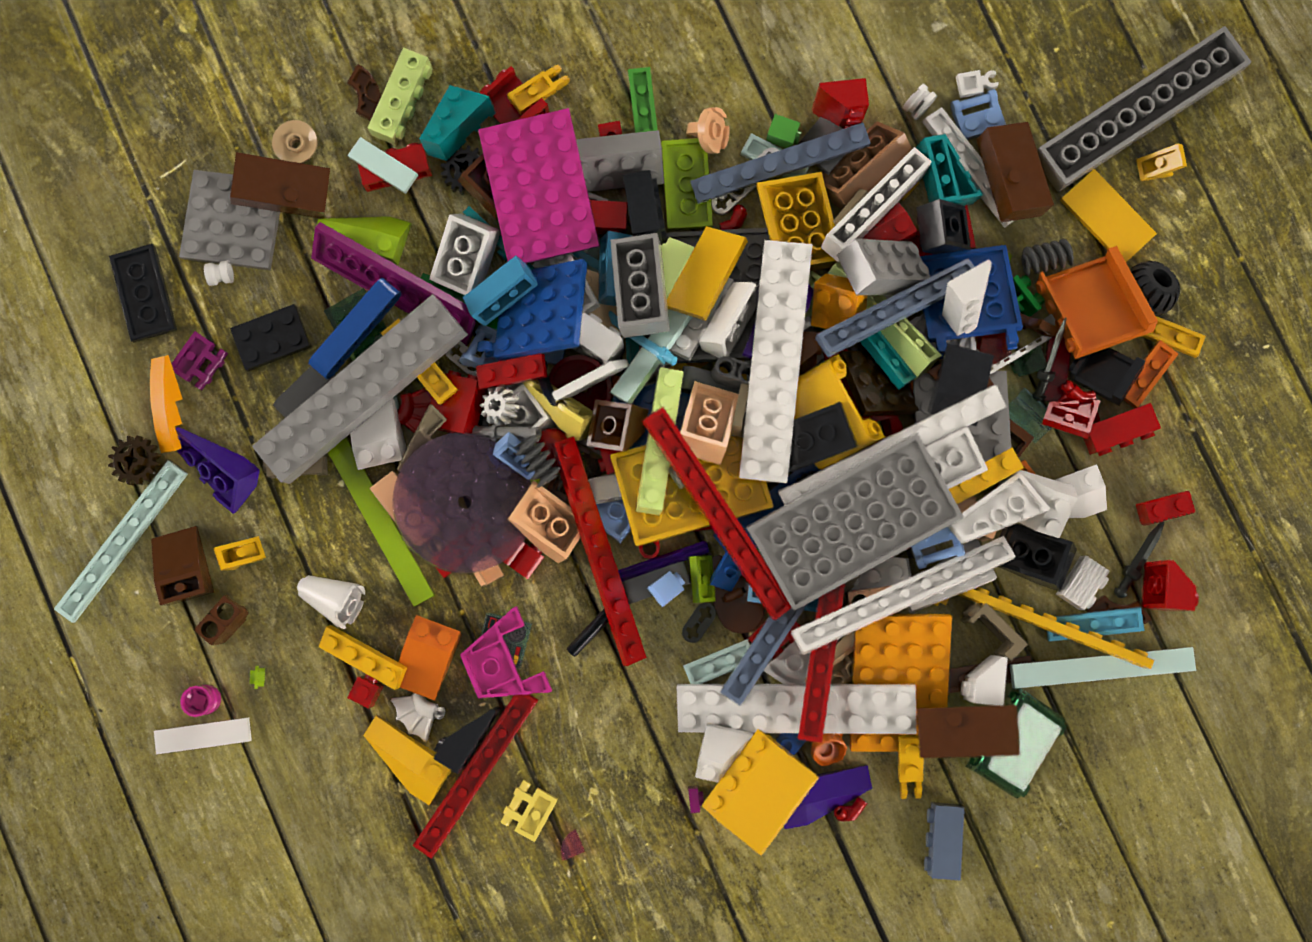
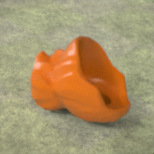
M823 733L822 743L812 742L811 757L818 765L829 766L844 759L847 746L841 738L843 733Z

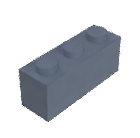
M931 802V808L927 809V822L930 823V832L926 833L925 838L926 847H929L928 856H925L924 869L934 879L961 881L964 807L960 804Z

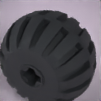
M1156 261L1141 262L1130 268L1155 316H1160L1170 311L1180 295V283L1174 272H1171L1170 268L1164 266V264Z

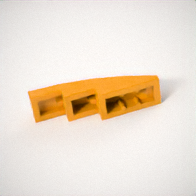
M169 355L151 359L150 399L154 429L160 452L176 451L182 449L175 426L182 424L176 401L183 398Z

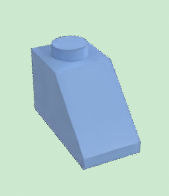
M669 571L650 585L648 589L663 607L685 590L682 587L685 582L677 572L672 574Z

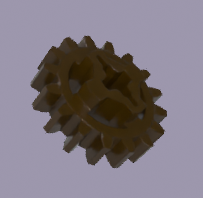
M136 435L135 439L132 436H127V442L119 439L120 446H112L115 454L108 455L109 458L113 459V462L108 464V467L115 468L111 474L119 476V482L124 483L126 481L128 485L132 486L134 483L143 485V479L150 482V474L157 475L158 473L154 470L155 466H161V463L156 462V459L160 458L161 454L154 452L158 447L150 445L151 440L146 438L143 440V437Z

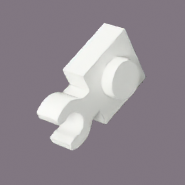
M980 70L957 74L956 81L960 99L982 95L984 92L983 88L987 90L996 89L999 85L998 82L991 83L988 78L995 77L996 71H988L985 76L980 75Z

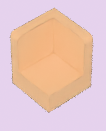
M491 554L470 565L479 584L483 587L504 576L494 555Z

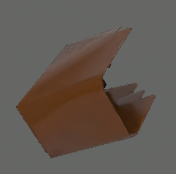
M224 595L194 629L211 646L224 644L246 621L245 618L249 614L244 606L232 601L228 597L229 595ZM225 603H229L234 609L233 616L227 620H223L218 616L223 611L222 607ZM212 622L218 627L217 634L214 637L210 636L206 631Z

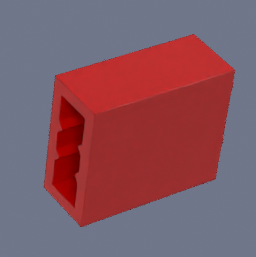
M448 370V374L445 373V375L458 391L441 405L431 397L430 404L447 419L437 430L473 438L472 430L478 425L482 411L480 404L484 403L482 395H485L488 389H479L478 379L475 375L468 374L466 378L461 377V373Z

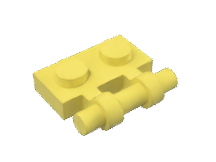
M523 780L521 785L516 787L513 793L515 796L510 805L505 807L501 823L509 826L512 819L519 822L514 831L535 842L558 798L540 788L536 789L534 795L529 794L527 791L531 783ZM524 800L529 804L525 812L521 814L517 810Z

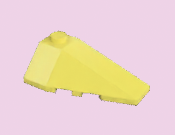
M538 379L522 382L559 429L565 432L567 438L574 436L575 441L587 438L593 414L591 409L572 397L556 401V406H552L544 396ZM552 385L554 391L558 389Z

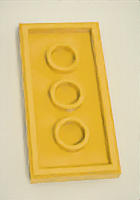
M1095 169L1059 200L1107 250L1117 246L1125 262L1157 234Z
M706 226L667 298L668 309L706 321L748 242L746 237Z

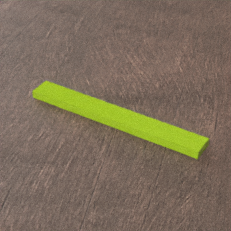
M345 437L328 454L412 605L416 607L434 597L435 594L394 520L369 489L373 486V483L366 470H358L352 445L348 438Z

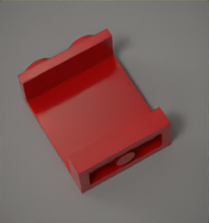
M512 66L507 70L504 69L499 72L494 82L490 85H485L480 90V94L487 95L491 99L496 112L493 117L500 124L549 113L548 104L541 98L525 113L519 114L507 98L508 93L523 84L516 76Z

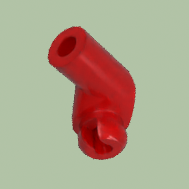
M741 204L735 205L731 219L719 223L720 230L741 228L747 217L746 208Z
M858 796L852 805L836 807L833 812L834 817L842 822L855 821L868 803Z

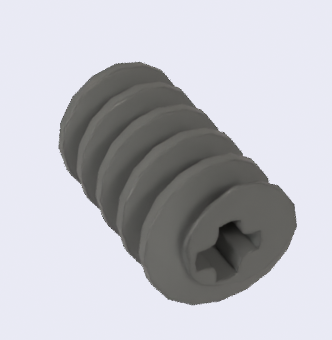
M1061 239L1059 242L1052 241L1050 244L1045 242L1041 246L1036 244L1032 248L1027 246L1023 249L1021 256L1022 268L1027 276L1030 275V269L1033 270L1034 274H1038L1039 267H1041L1043 272H1047L1048 265H1050L1052 270H1056L1057 263H1059L1060 268H1065L1066 261L1070 266L1074 262L1072 247L1066 239Z
M539 434L532 435L513 447H520L516 453L517 456L525 455L521 461L522 464L530 463L526 471L536 472L531 479L541 480L537 488L557 477V473L560 470L559 466L551 467L555 462L554 458L546 459L550 451H541L545 443H536L540 437Z

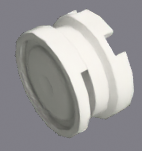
M923 83L909 97L903 109L906 112L910 111L912 117L917 120L931 106L937 95L934 92L930 93L928 87Z

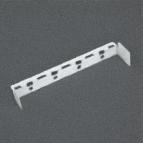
M1052 314L1043 319L1055 326V318ZM1042 336L1040 337L1042 341L1036 343L1037 340L1016 351L1015 355L1011 354L1008 356L1010 360L1006 362L1003 360L992 366L994 369L990 371V374L1052 337Z

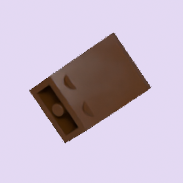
M198 526L151 539L154 584L160 605L170 606L214 593Z

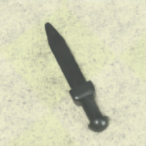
M1066 317L1057 333L1046 368L1038 370L1037 378L1040 380L1036 391L1032 393L1036 401H1043L1046 398L1044 394L1048 383L1053 381L1056 375L1055 372L1051 371L1063 337L1067 321Z
M1160 522L1148 534L1130 566L1124 567L1122 574L1125 577L1119 587L1114 589V594L1118 598H1125L1128 595L1126 592L1132 582L1138 581L1143 575L1140 571L1160 539L1164 522Z

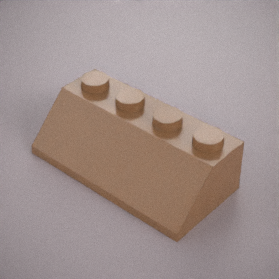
M878 121L867 130L871 142L869 147L846 154L829 176L822 171L828 199L836 207L843 210L859 189L867 190L869 193L912 150L904 132Z

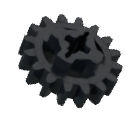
M467 145L466 150L460 147L446 161L447 163L441 164V168L445 170L441 172V176L443 179H446L444 182L447 187L451 185L452 192H456L459 189L460 194L464 195L466 189L458 182V179L462 174L461 169L466 170L481 156L478 148L472 151L470 145ZM451 168H453L454 171H456L454 174V179L451 176Z

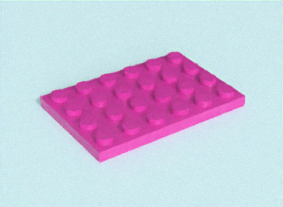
M569 108L478 129L507 261L511 260L514 256H518L523 262L528 264L600 247Z

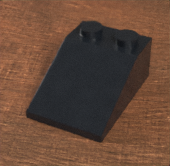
M947 343L927 411L934 415L987 389L994 355ZM978 421L975 422V423H973V424H971V425L977 426Z
M1019 524L1003 528L1000 537H1005L1015 554V558L997 567L1038 585L1060 592L1077 551L1074 543L1066 539L1037 532Z
M497 706L450 736L440 739L433 750L436 752L433 759L456 774L461 772L466 767L501 708Z

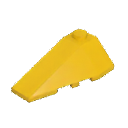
M376 715L363 736L408 792L430 806L452 770L433 759L436 752Z

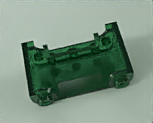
M1012 688L1007 697L1011 699V705H1017L1020 756L976 757L975 759L971 757L965 767L1010 796L1018 799L1019 797H1025L1029 792V783L1057 736L1060 737L1064 733L1067 725L1064 724V717L1021 688Z

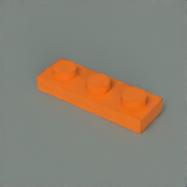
M1161 340L1157 341L1144 358V368L1124 398V401L1132 407L1138 408L1178 356V353Z

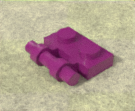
M194 331L171 364L174 373L188 382L192 380L194 375L199 379L194 386L202 391L207 384L212 382V376L219 367L222 368L228 353L220 349L215 356L211 352L216 345ZM206 359L210 360L211 363L204 372L199 370Z

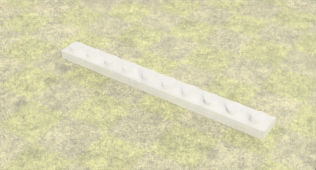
M993 385L778 492L786 505L916 432L926 447L1007 406L997 385Z
M1002 536L966 552L963 556L955 557L792 631V635L803 655L1013 560L1015 554L1005 537Z

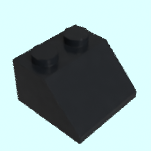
M938 199L916 207L917 224L919 225L920 232L919 243L922 252L941 254L971 249L965 206Z

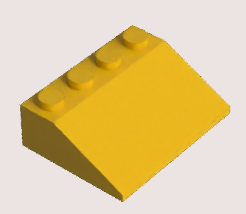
M822 172L757 183L756 186L770 241L812 244L810 271L832 268L837 261L821 248L826 235L835 227Z
M757 729L701 806L759 855H763L819 777L772 736Z

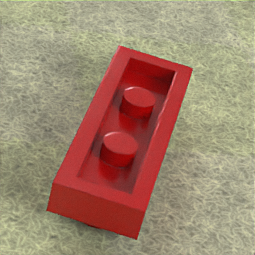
M542 353L476 366L478 386L481 390L547 377L545 356Z

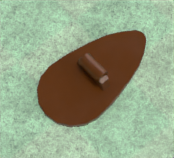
M716 555L712 558L713 573L723 556ZM741 574L732 591L715 587L716 602H714L718 618L723 626L731 632L740 634L750 632L756 628L762 620L764 610L762 604L747 601L749 583L743 574Z

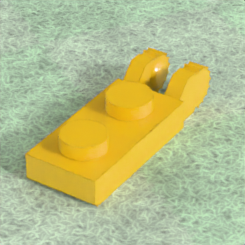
M555 65L547 71H542L507 94V98L520 115L531 108L539 99L543 98L545 100L556 93L557 90H561L569 84L570 78L568 76H563L552 82L551 79L559 75L562 70L559 65Z
M899 735L898 780L900 782L901 799H907V782H914L915 798H922L921 782H923L924 759L920 758L919 735Z

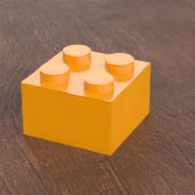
M824 274L814 283L811 326L829 329L866 310L868 295H856L848 278Z

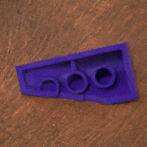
M177 427L176 431L182 449L177 450L190 467L195 466L201 475L199 479L203 484L208 482L215 491L213 493L215 499L232 514L236 513L257 487L260 469L244 456Z
M868 765L816 774L819 777L785 823L784 829L809 825L834 811L836 807L842 806L871 790L872 784Z

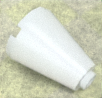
M308 575L302 578L297 585L299 597L334 625L342 629L346 628L344 625L347 623L352 624L363 607L364 601L360 599L361 594L365 595V589L359 584Z

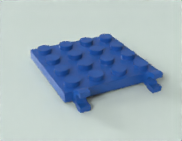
M1006 245L920 256L923 263L929 269L930 277L967 258L975 267L987 260H990L992 263L978 325L972 332L968 334L964 332L959 336L955 334L942 316L945 298L922 309L928 341L936 343V350L942 355L939 359H943L947 346L946 340L1006 333L1007 350L1017 349V343H1019L1017 331L1022 330L1023 324Z
M584 259L531 269L538 285L499 315L496 341L494 343L479 341L477 351H485L486 358L494 357L500 361L579 347L588 263Z

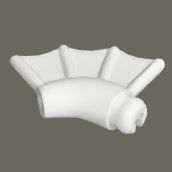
M418 694L391 699L397 712L396 720L403 722L408 734L417 735L424 742L428 741L434 719L441 720L445 715L444 707H439L438 704L429 702L425 697Z

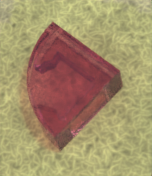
M576 829L568 833L562 843V861L585 852Z

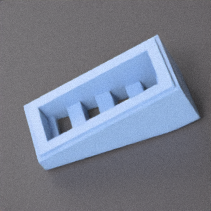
M508 432L495 444L493 455L524 478L530 480L536 472H527L525 467L529 463L522 464L519 462L520 459H524L525 455H512L520 449V447H513L521 443V441Z

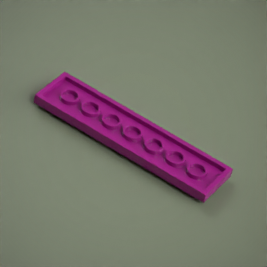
M321 222L315 226L311 259L368 291L379 279L384 278L401 292V297L394 306L408 314L433 294L442 302L468 334L460 342L466 346L470 343L476 320L471 317L465 303L381 257L372 250L356 243Z

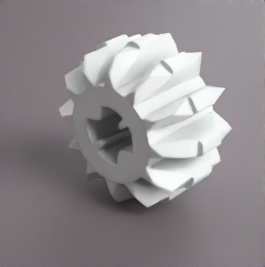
M502 386L496 389H488L489 395H482L485 403L480 404L484 408L481 415L487 417L486 421L488 423L495 424L496 426L511 424V418L518 417L515 409L521 408L515 404L519 398L513 395L514 391L508 388L505 389Z

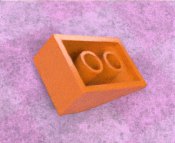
M416 615L399 659V663L408 667L400 688L436 701L462 637L460 631Z

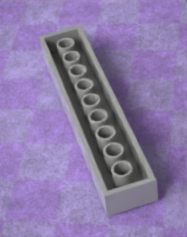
M1226 26L1222 27L1040 146L1037 152L1044 174L1056 191L1060 192L1241 73L1251 63V60Z
M432 294L252 447L280 482L291 484L468 334L442 302Z

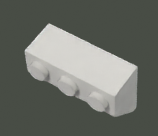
M990 260L981 263L947 283L942 316L957 336L964 332L965 334L972 332L978 325L992 264Z
M733 282L729 289L726 288L724 290L720 306L712 311L708 327L703 328L700 332L698 340L701 350L718 358L730 356L758 306L757 286L753 282Z

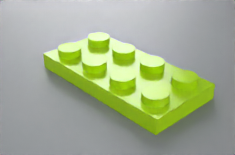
M698 138L662 141L668 231L705 229L706 226L713 228L711 200L697 204L690 183L691 180L709 175L708 153L702 149Z

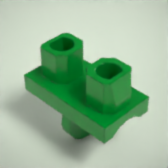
M1016 275L1013 277L1020 313L1031 317L1042 308L1041 305L1045 302V299L1038 292L1032 295L1028 289L1031 286V280L1027 275L1021 277Z

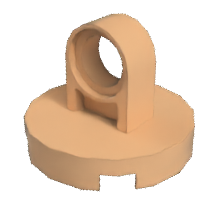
M718 107L704 109L700 114L698 122L688 123L686 136L690 139L698 138L702 149L706 153H720V150L725 149L727 146L730 132L729 126H725L724 118H727L725 112Z

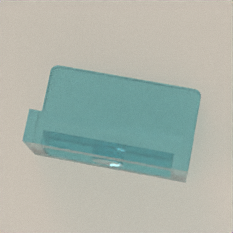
M1023 388L1016 398L1009 403V419L1034 437L1032 440L1034 443L1040 440L1052 428L1042 424L1047 408L1040 401L1034 400L1032 394L1026 388Z

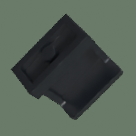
M1109 347L1080 357L1079 360L1075 359L1069 368L1071 372L1070 380L1090 391H1095L1097 395L1120 406L1142 372L1145 360L1139 357L1133 360Z

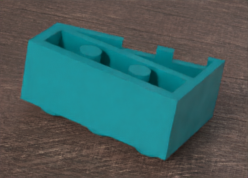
M449 85L419 138L426 154L447 161L466 143V138L473 131L477 132L481 128L480 124L488 116L491 118L496 114L490 97Z
M946 134L925 137L915 147L932 161L926 174L923 176L929 203L941 199L965 206L974 204L983 196L980 189L977 190L970 178L972 176L969 171L966 172L959 160L961 158Z

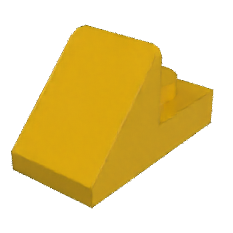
M1179 143L1136 159L1140 181L1173 176V171L1187 167L1183 144Z
M259 536L214 548L221 571L236 570L242 565L266 558Z

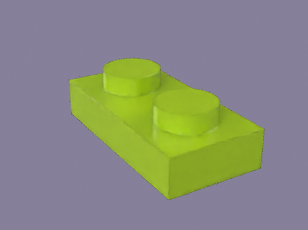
M712 555L689 557L693 603L716 602L715 586L710 585V578L713 575Z

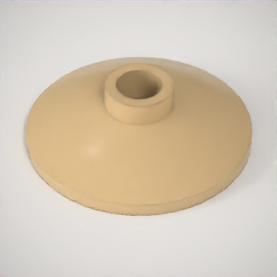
M291 120L281 124L274 132L272 138V147L276 156L280 160L297 163L308 161L314 155L318 144L316 133L312 127L299 120ZM296 142H300L298 148L293 147Z

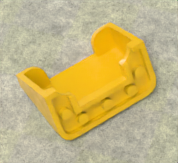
M839 355L829 358L798 377L794 420L835 403L842 402L858 445L854 449L814 463L821 470L885 438L880 425L876 421L871 419L862 420L840 381L846 376L847 371L846 364Z

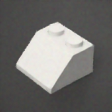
M990 655L965 676V681L961 683V695H964L963 700L977 704L1003 706L1007 657Z

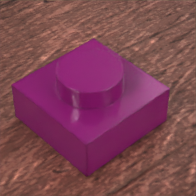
M697 785L688 786L690 812L700 813V806L704 803L703 791L698 792Z

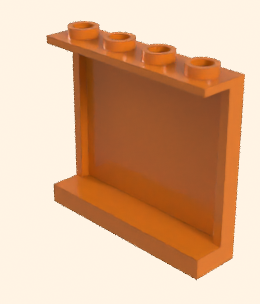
M1117 246L1108 248L1104 257L1049 276H1045L1043 271L1039 273L1035 284L1036 290L1044 297L1046 310L1055 318L1056 327L1060 329L1064 318H1067L1063 336L1068 352H1072L1075 359L1149 334L1154 331L1158 323L1154 312Z

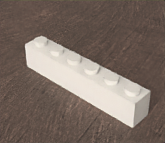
M914 147L826 235L821 248L839 262L837 254L855 239H862L926 174L932 161Z

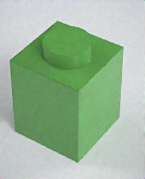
M775 114L766 141L784 149L792 147L793 144L798 145L802 134L799 131L800 122Z

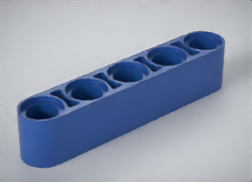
M384 278L379 279L317 349L308 364L325 379L331 378L401 297V292Z

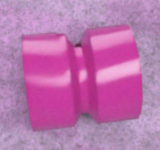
M205 684L189 687L181 696V708L184 713L192 717L212 714L220 706L221 695L213 685Z

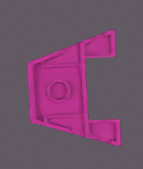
M517 606L513 607L460 654L478 698L549 693L552 691L545 671L521 680L505 642L504 634L525 626Z

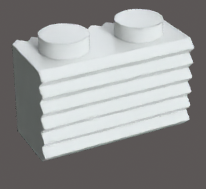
M1080 556L1066 577L1061 591H1057L1056 595L1078 610L1089 609L1096 601L1094 595L1097 590L1103 589L1107 584L1109 578L1106 576L1110 571L1090 557Z

